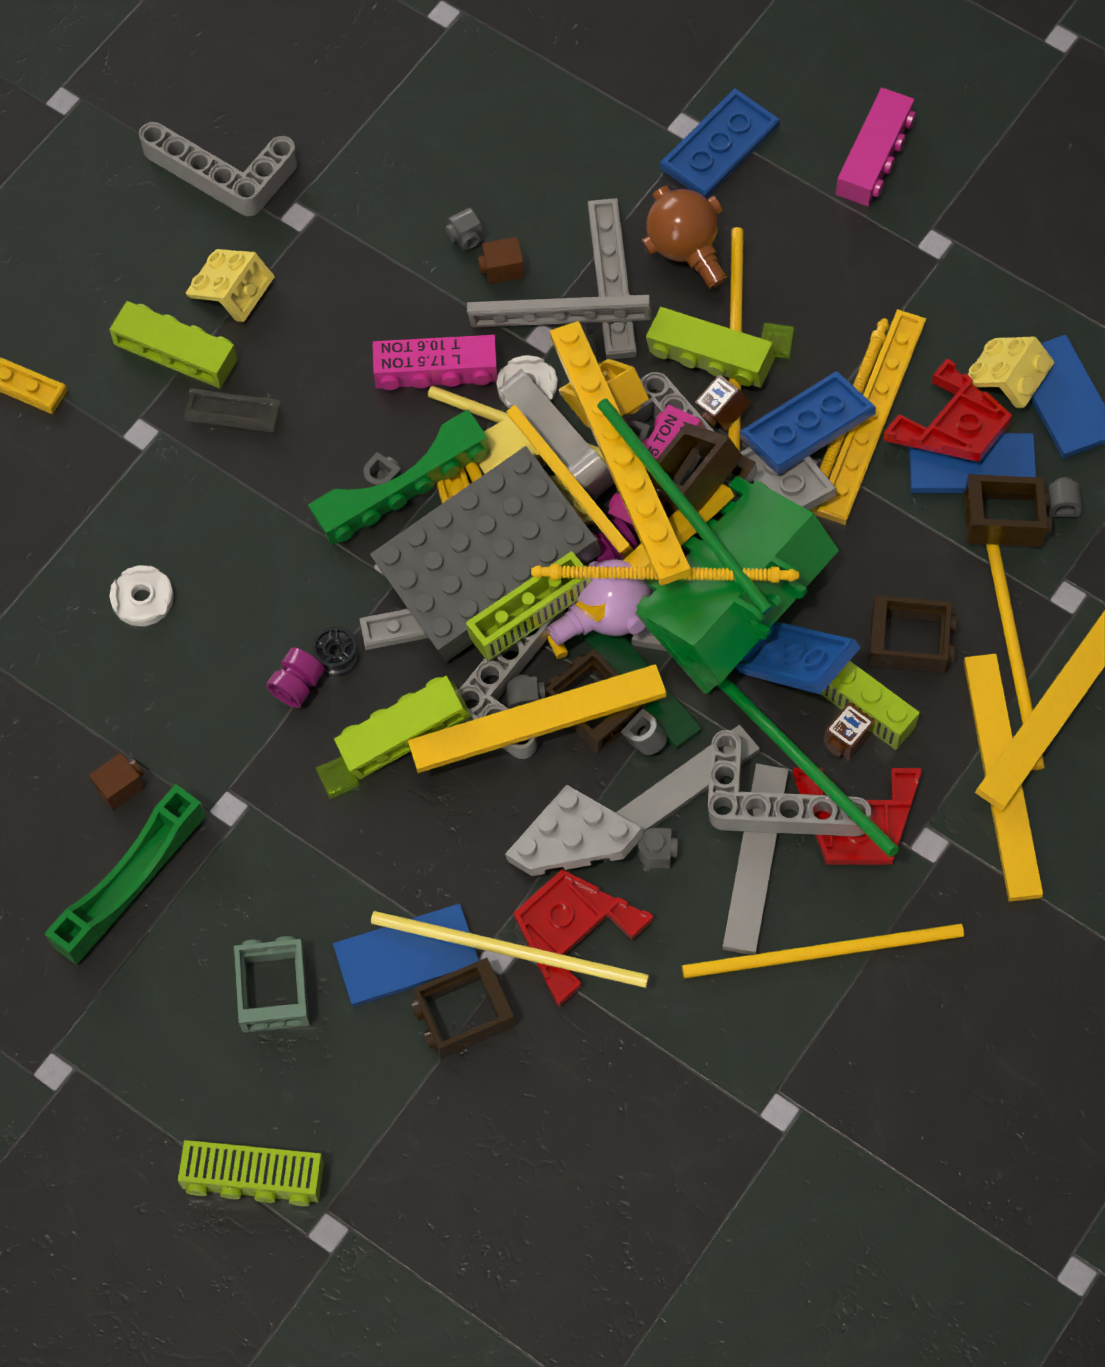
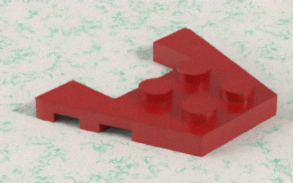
M947 358L933 374L932 383L955 394V396L928 428L899 414L884 431L883 440L979 462L1011 424L1012 414L987 392L982 393L973 385V379L967 374L962 375L955 369L956 364Z
M793 768V779L799 794L823 795V791L800 768ZM892 768V800H866L871 808V820L897 846L899 845L920 780L921 768ZM818 811L814 816L825 820L831 815L827 811ZM865 833L861 836L815 835L826 865L893 864L895 855L888 857Z
M563 869L514 912V918L528 947L562 955L570 952L607 917L631 940L654 921V916L645 910L641 911L619 897L614 898L600 891L599 887ZM537 963L559 1007L581 988V982L569 970Z

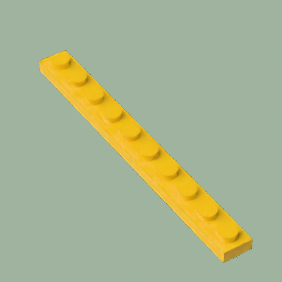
M579 321L550 330L552 343L660 586L690 576L691 568L644 465L597 407L601 400L607 398L621 415Z

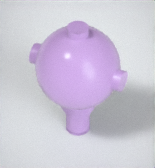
M611 559L602 562H591L587 565V568L588 566H591V568L592 566H595V568L597 566L600 568L601 566L604 568L605 566H608V568L609 566H612V568L614 566L616 568L618 566L620 568L628 566L630 568L631 564L624 560ZM591 577L592 581L582 591L578 601L580 600L583 604L591 606L606 603L605 617L597 623L573 604L568 607L569 611L564 614L565 616L547 626V630L558 646L575 635H580L581 633L586 635L592 630L608 636H621L628 633L632 635L638 634L645 628V625L635 614L638 610L636 606L643 596L649 598L653 594L652 589L645 580H631L630 578L609 579V577L608 579H605V577L603 579L600 577L599 579L596 577L592 579Z

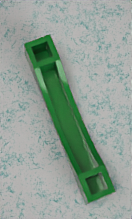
M466 410L441 425L437 438L428 452L415 466L401 476L384 484L369 488L352 490L333 489L308 504L330 544L334 545L337 542H344L362 527L375 524L382 515L391 510L402 508L414 496L427 493L433 488L434 484L444 478L448 479L455 476L461 468L469 463L482 460L491 451L488 438L471 412Z
M175 784L154 808L141 833L114 869L88 894L66 908L44 933L51 946L77 965L206 817L201 802Z

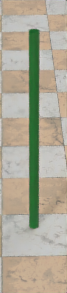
M607 398L601 400L597 404L599 410L723 566L728 568L729 571H733L735 581L762 615L769 612L773 608L770 602L747 574L743 572V568Z
M728 677L718 685L888 857H893L897 854L899 847Z

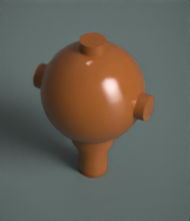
M668 185L659 188L653 193L656 201L651 206L647 216V237L642 239L646 250L650 255L658 252L666 259L676 262H687L691 269H695L697 273H700L709 289L719 286L727 279V276L717 262L718 259L715 256L717 252L713 247L718 232L717 214L723 211L714 195L707 199L702 194L693 190L677 189L671 191Z

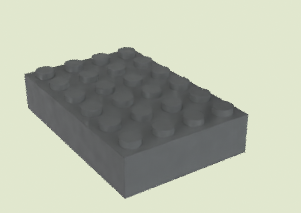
M525 446L373 551L370 555L441 657L447 662L473 644L469 638L466 622L534 577L531 575V568L537 565L549 567L571 551L585 566L601 555L602 551L597 539L527 446Z

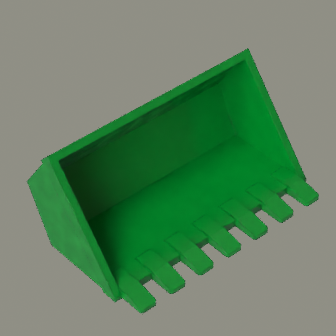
M736 476L729 483V488L741 497L736 503L730 500L719 510L724 516L719 521L711 518L707 525L742 568H746V570L747 568H750V570L751 568H754V570L756 568L758 570L766 568L768 570L771 567H779V570L794 569L799 572V579L793 582L779 580V583H771L768 580L755 581L754 579V584L773 608L762 615L734 579L733 581H730V579L729 581H726V579L724 581L722 579L720 581L717 579L716 581L713 579L712 581L709 579L702 581L701 579L684 580V578L683 580L679 579L660 586L658 579H645L647 585L654 590V593L649 598L643 596L636 606L638 609L635 612L636 616L704 694L709 693L715 686L719 685L760 639H767L771 634L770 627L796 598L802 599L806 595V587L839 551L813 512L769 489L758 480L751 484ZM691 536L681 546L689 552L686 560L691 569L693 567L696 569L697 567L700 569L702 567L704 569L721 568V570L725 568L703 539L699 540Z

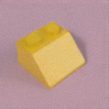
M607 359L599 364L621 416L637 412L641 408V404L649 400L634 367L612 359ZM571 383L558 389L561 396L585 426L590 428Z

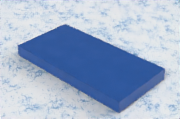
M735 88L660 162V169L689 190L698 192L708 198L780 126V119Z
M1065 334L1041 343L1055 363L1030 399L1062 459L1105 444V405L1068 337Z
M835 371L740 431V439L779 475L875 415L876 406L840 373Z
M1002 433L979 462L909 446L910 493H963L968 474L1036 477L1033 433Z
M776 621L770 627L771 634L767 639H760L735 668L740 674L821 694L861 647L854 639Z
M460 903L412 918V920L470 933ZM387 927L333 943L352 1008L419 987L479 961L475 948Z

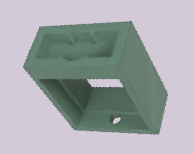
M283 936L277 938L275 942L262 943L260 940H247L242 945L234 946L238 1020L242 1032L310 1026L305 953L301 939ZM295 958L298 1004L250 1009L247 963Z

